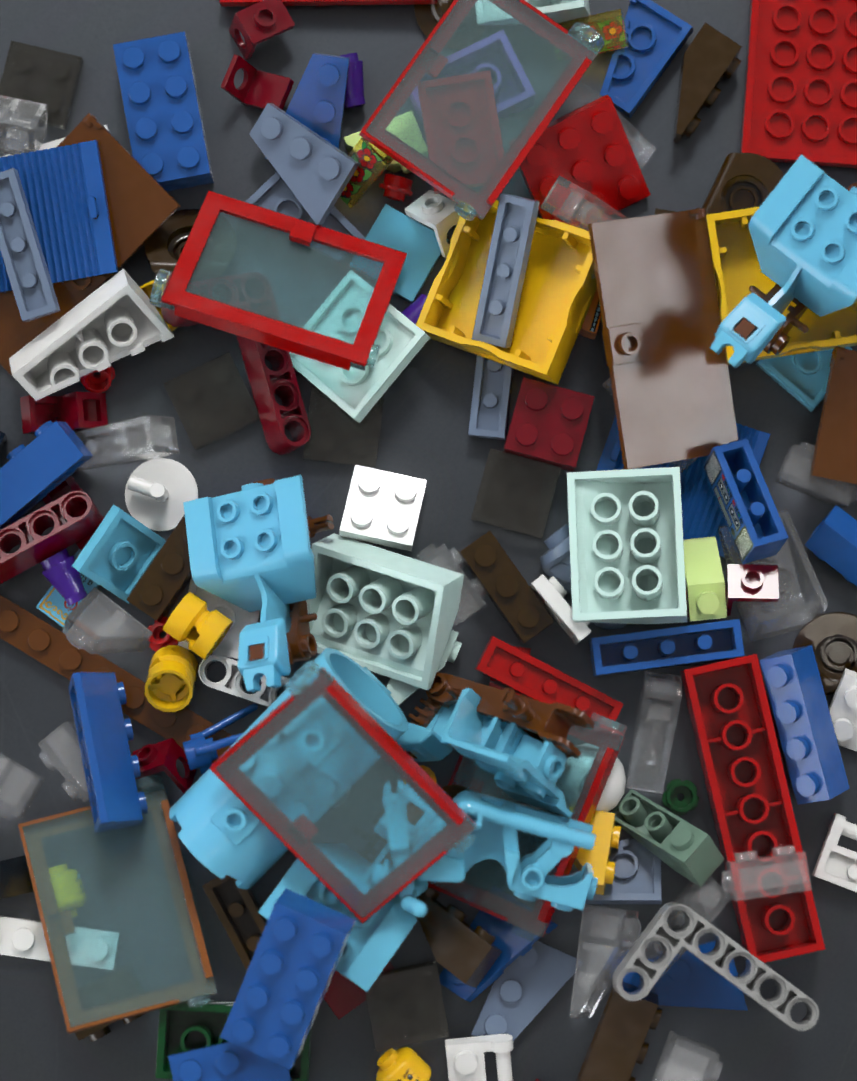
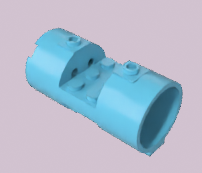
M326 648L227 750L322 667L395 741L407 731L408 722L398 704L391 697V692L366 667H361L354 660L335 649ZM321 695L239 767L292 821L304 812L315 824L381 755ZM210 768L169 810L170 820L174 822L178 820L182 828L177 835L188 850L220 879H223L226 875L236 879L235 884L237 888L250 889L289 850Z

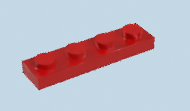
M491 636L475 667V670L531 699L548 704L557 702L577 708L587 714L596 723V726L611 731L624 705L494 636Z

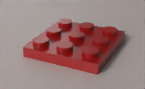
M608 95L550 122L519 167L532 200L540 201L538 209L540 218L557 220L581 229L651 195L613 101ZM515 140L508 143L510 147L512 146Z

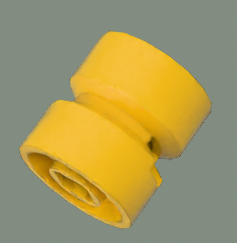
M190 591L176 606L162 630L179 642L187 640L188 649L204 660H207L219 646L232 626L233 621L216 609L209 612L207 610L208 603Z
M168 645L154 653L145 682V696L155 709L163 712H176L182 710L190 703L198 672V662L188 649L178 645Z

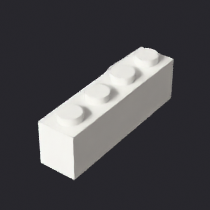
M122 269L9 358L11 373L21 386L37 401L80 381L79 378L95 370L100 372L111 367V363L125 356L139 354L145 351V347L160 340L165 342L173 338L174 334L145 292Z

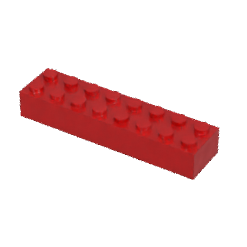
M757 654L680 671L721 854L724 857V867L743 948L763 963L825 950Z

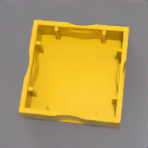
M495 201L483 220H480L463 208L450 239L446 261L432 283L416 325L430 336V339L558 385L597 290L589 231L557 220L536 219L511 347L503 348L482 341L472 340L499 201Z
M759 207L706 215L721 322L744 297L751 294L749 291L750 286L754 285L764 294H767L776 285L774 281L761 272L748 227L749 221ZM857 300L849 307L819 317L808 308L799 319L809 328L807 333H803L793 326L787 334L790 337L788 344L778 355L772 352L768 354L762 350L754 361L834 349L835 346H856ZM791 301L790 304L783 311L782 315L786 316L790 312L787 310V308L790 305L795 307L796 304ZM726 346L727 364L730 365L728 361L734 354V348Z

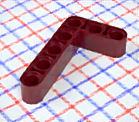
M247 274L188 284L186 289L187 292L212 299V295H214L221 303L280 321L271 287L268 281L259 274ZM245 289L251 293L253 300L246 296ZM162 303L161 314L169 325L185 327L200 324L175 316V306ZM236 335L266 442L274 453L286 455L306 444L311 435L310 424L288 351ZM264 358L271 363L273 371L266 366ZM274 393L281 398L283 406L276 402ZM284 428L291 433L292 441L286 437Z
M83 491L69 492L0 530V584L96 531L102 517L87 493ZM87 509L82 516L75 517L80 510ZM54 527L49 534L42 535L47 528ZM21 545L16 552L9 554L13 547Z

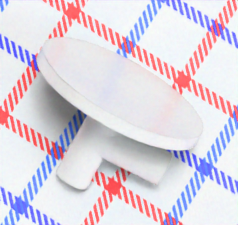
M156 458L142 463L132 472L125 488V502L131 516L154 531L175 529L185 514L183 502L198 499L197 483L191 472L181 463L167 458Z

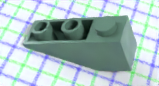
M633 789L611 811V813H615V823L618 826H621L624 831L674 871L700 887L724 860L709 834Z

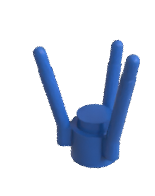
M253 703L202 732L189 735L191 740L182 742L190 771L199 768L201 775L204 774L213 764L212 760L218 759L216 750L232 745L243 733L213 741L212 737H208L257 710L258 704Z

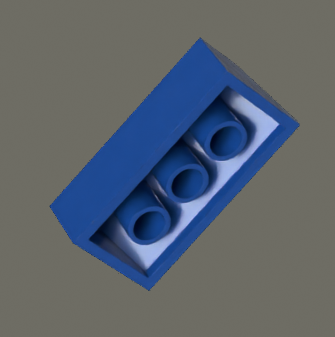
M112 672L72 673L68 690L95 833L140 825L143 821L142 815L148 814L144 791H137L135 778L141 777L138 757L137 755L130 754L128 741L134 740L130 718H123L121 705L127 703L123 682L117 683L115 673Z

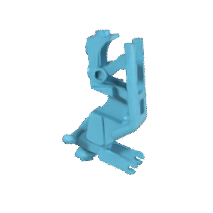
M398 778L397 792L391 790L392 785L390 779H388L384 784L383 793L392 862L388 857H385L383 864L376 862L370 885L378 883L448 824L438 815L412 843L411 849L405 795L406 784L400 778ZM462 791L453 798V801L476 823V826L459 838L443 857L400 892L401 907L416 917H423L426 915L428 908L425 903L419 901L416 897L427 890V881L461 883L465 880L467 871L474 864L485 859H494L504 867L509 890L514 891L513 894L516 897L527 901H535L536 898L551 901L550 905L563 911L571 912L573 908L583 911L586 899L592 901L598 883V878L593 877L592 865L585 863L580 871L567 876L546 874L562 858L569 856L574 846L592 851L596 835L591 833L593 825L475 791ZM517 830L547 838L533 853L524 855L520 860Z

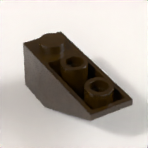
M706 22L685 51L681 63L673 141L677 144L683 135L688 138L692 136L701 122V119L696 116L703 106L711 108L722 91L717 88L722 78L725 76L730 79L742 62L737 58L742 46Z
M428 887L416 899L425 903L428 908L426 915L418 917V920L434 957L440 965L464 984L476 988L503 952L493 944L497 938L480 925L474 930L465 923L468 916L451 903L446 908L436 900L440 894L433 888Z

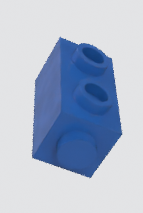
M835 505L815 528L804 546L810 549L817 558L825 561L842 574L844 579L857 586V520Z

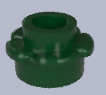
M674 779L666 785L667 790L662 794V801L664 806L670 808L673 814L685 815L687 811H693L697 807L699 797L696 795L697 788L694 783L689 780L681 781L680 779ZM679 793L684 795V799L681 801L677 799Z

